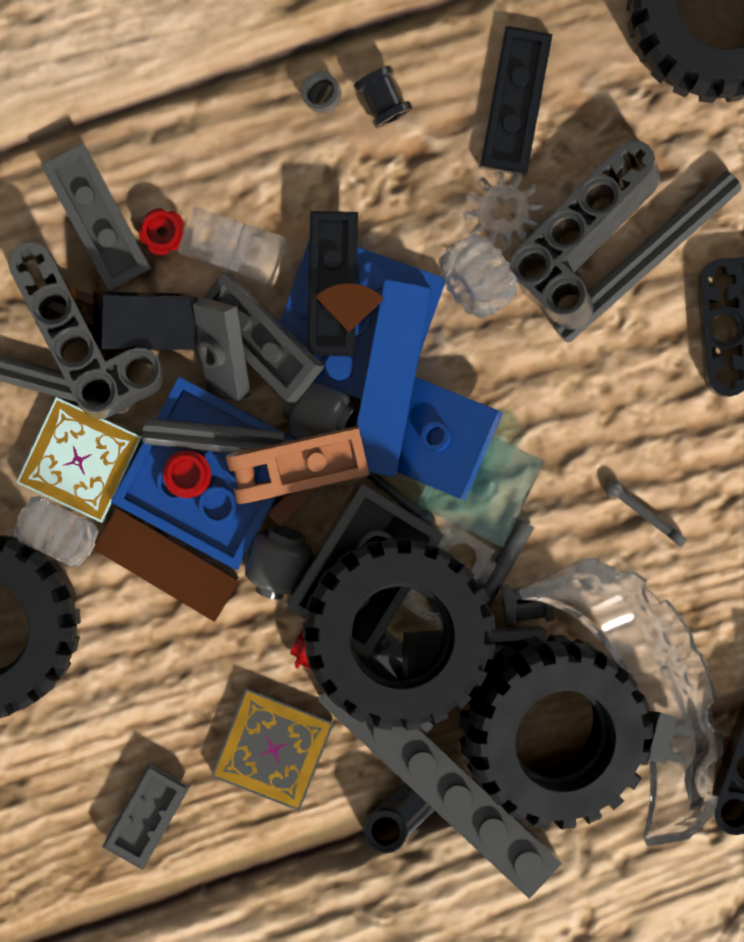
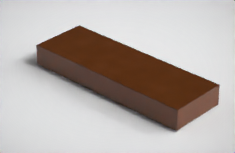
M120 508L115 510L93 547L95 551L213 622L217 620L240 582L237 578Z

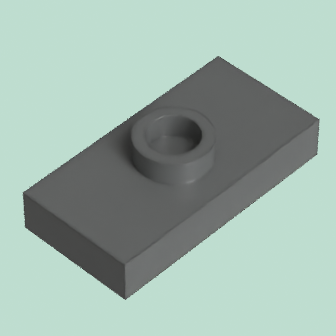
M208 298L193 303L199 340V356L203 364L207 392L236 401L250 396V385L237 306Z
M150 762L102 847L143 870L191 784Z

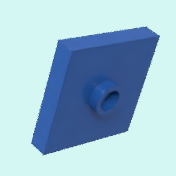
M415 377L397 473L466 501L503 413Z

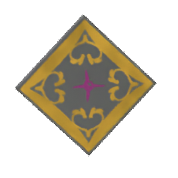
M246 687L211 777L300 811L334 721Z

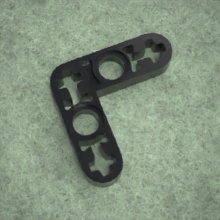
M744 257L714 260L702 268L698 275L697 284L704 379L709 390L720 397H731L744 391ZM717 268H722L724 276H732L733 283L725 287L724 298L725 302L734 299L736 308L723 306L712 311L709 310V301L714 303L719 301L717 286H709L708 278L716 275ZM719 315H727L736 323V335L729 342H720L712 335L711 323ZM738 346L739 356L729 355V367L731 370L739 372V379L731 382V389H725L724 382L716 381L715 372L723 370V355L713 358L712 348L727 350Z

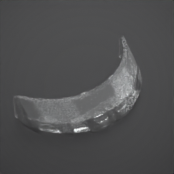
M597 558L578 560L518 590L522 600H533L552 605L582 623L603 644L614 661L638 683L636 689L645 695L650 708L649 711L678 717L676 725L685 726L692 731L691 737L675 735L671 741L672 750L675 753H681L686 756L684 762L666 760V764L649 761L650 801L643 833V839L647 847L690 839L714 815L719 796H714L712 793L716 762L723 756V733L714 729L711 705L717 700L708 667L702 653L695 646L691 631L668 599L659 601L645 587L647 580L632 570L623 572L610 565L600 563V559Z

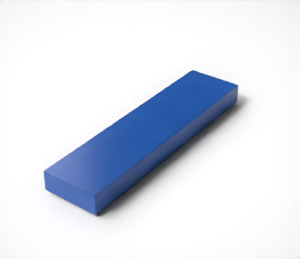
M384 280L382 291L384 300L380 303L357 421L370 473L396 477L432 291V288Z

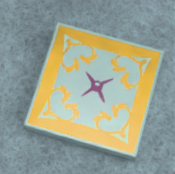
M56 397L16 483L104 523L113 504L111 501L127 474L143 438L106 419L91 418L80 407Z

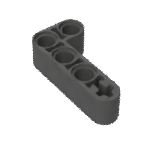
M632 140L620 145L536 229L511 257V273L523 293L557 325L564 329L574 330L581 328L589 322L594 310L593 301L586 286L574 272L659 186L661 175L654 152L649 145L642 141ZM603 197L613 198L612 204L606 209H592L593 204L598 199ZM568 231L580 232L574 242L566 245L559 243V239L564 233ZM542 264L546 266L545 271L538 278H525L526 272L533 265ZM574 294L580 296L579 301L574 307L566 310L558 308L559 302L566 295Z
M25 242L13 249L9 256L8 265L10 272L76 402L86 415L94 419L108 418L159 391L163 384L164 374L159 359L152 351L137 347L105 362L48 250L37 242ZM34 259L38 264L47 285L38 289L34 279L28 272L26 263L29 260ZM52 300H61L67 304L65 314L60 319L54 321L43 318L42 312L45 305ZM77 341L87 344L89 347L88 354L81 362L69 363L64 360V351L69 344ZM139 362H146L154 368L151 379L143 384H135L128 379L130 368ZM98 383L105 384L110 388L108 400L99 406L86 403L85 394L88 388Z

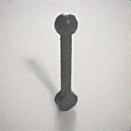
M369 472L368 476H364L373 481L411 514L430 526L434 524L435 518L431 511L421 510L379 474Z
M611 479L606 482L604 491L607 496L611 498L618 497L681 548L683 547L687 539L625 492L619 480Z

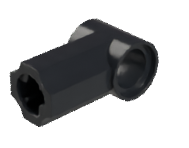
M403 782L379 806L370 810L364 821L365 839L369 846L377 852L385 854L395 852L402 847L406 838L435 810ZM389 817L398 823V833L391 840H379L373 835L371 831L372 826L379 818Z

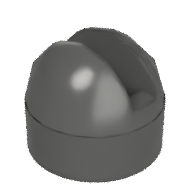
M317 72L310 75L304 81L301 89L304 102L314 112L324 114L332 112L339 106L342 95L341 87L336 79L328 73ZM328 86L333 87L323 104H319Z

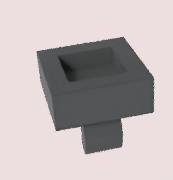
M648 711V713L644 714L645 717L653 722V737L651 739H644V745L651 750L649 761L666 764V760L684 762L686 756L681 753H675L671 748V741L675 735L691 737L692 731L685 726L676 725L678 717L655 711Z

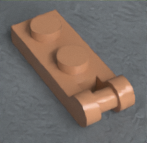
M358 426L226 455L228 469L235 473L237 487L233 490L237 504L254 502L369 475ZM267 464L270 480L256 482L253 467Z

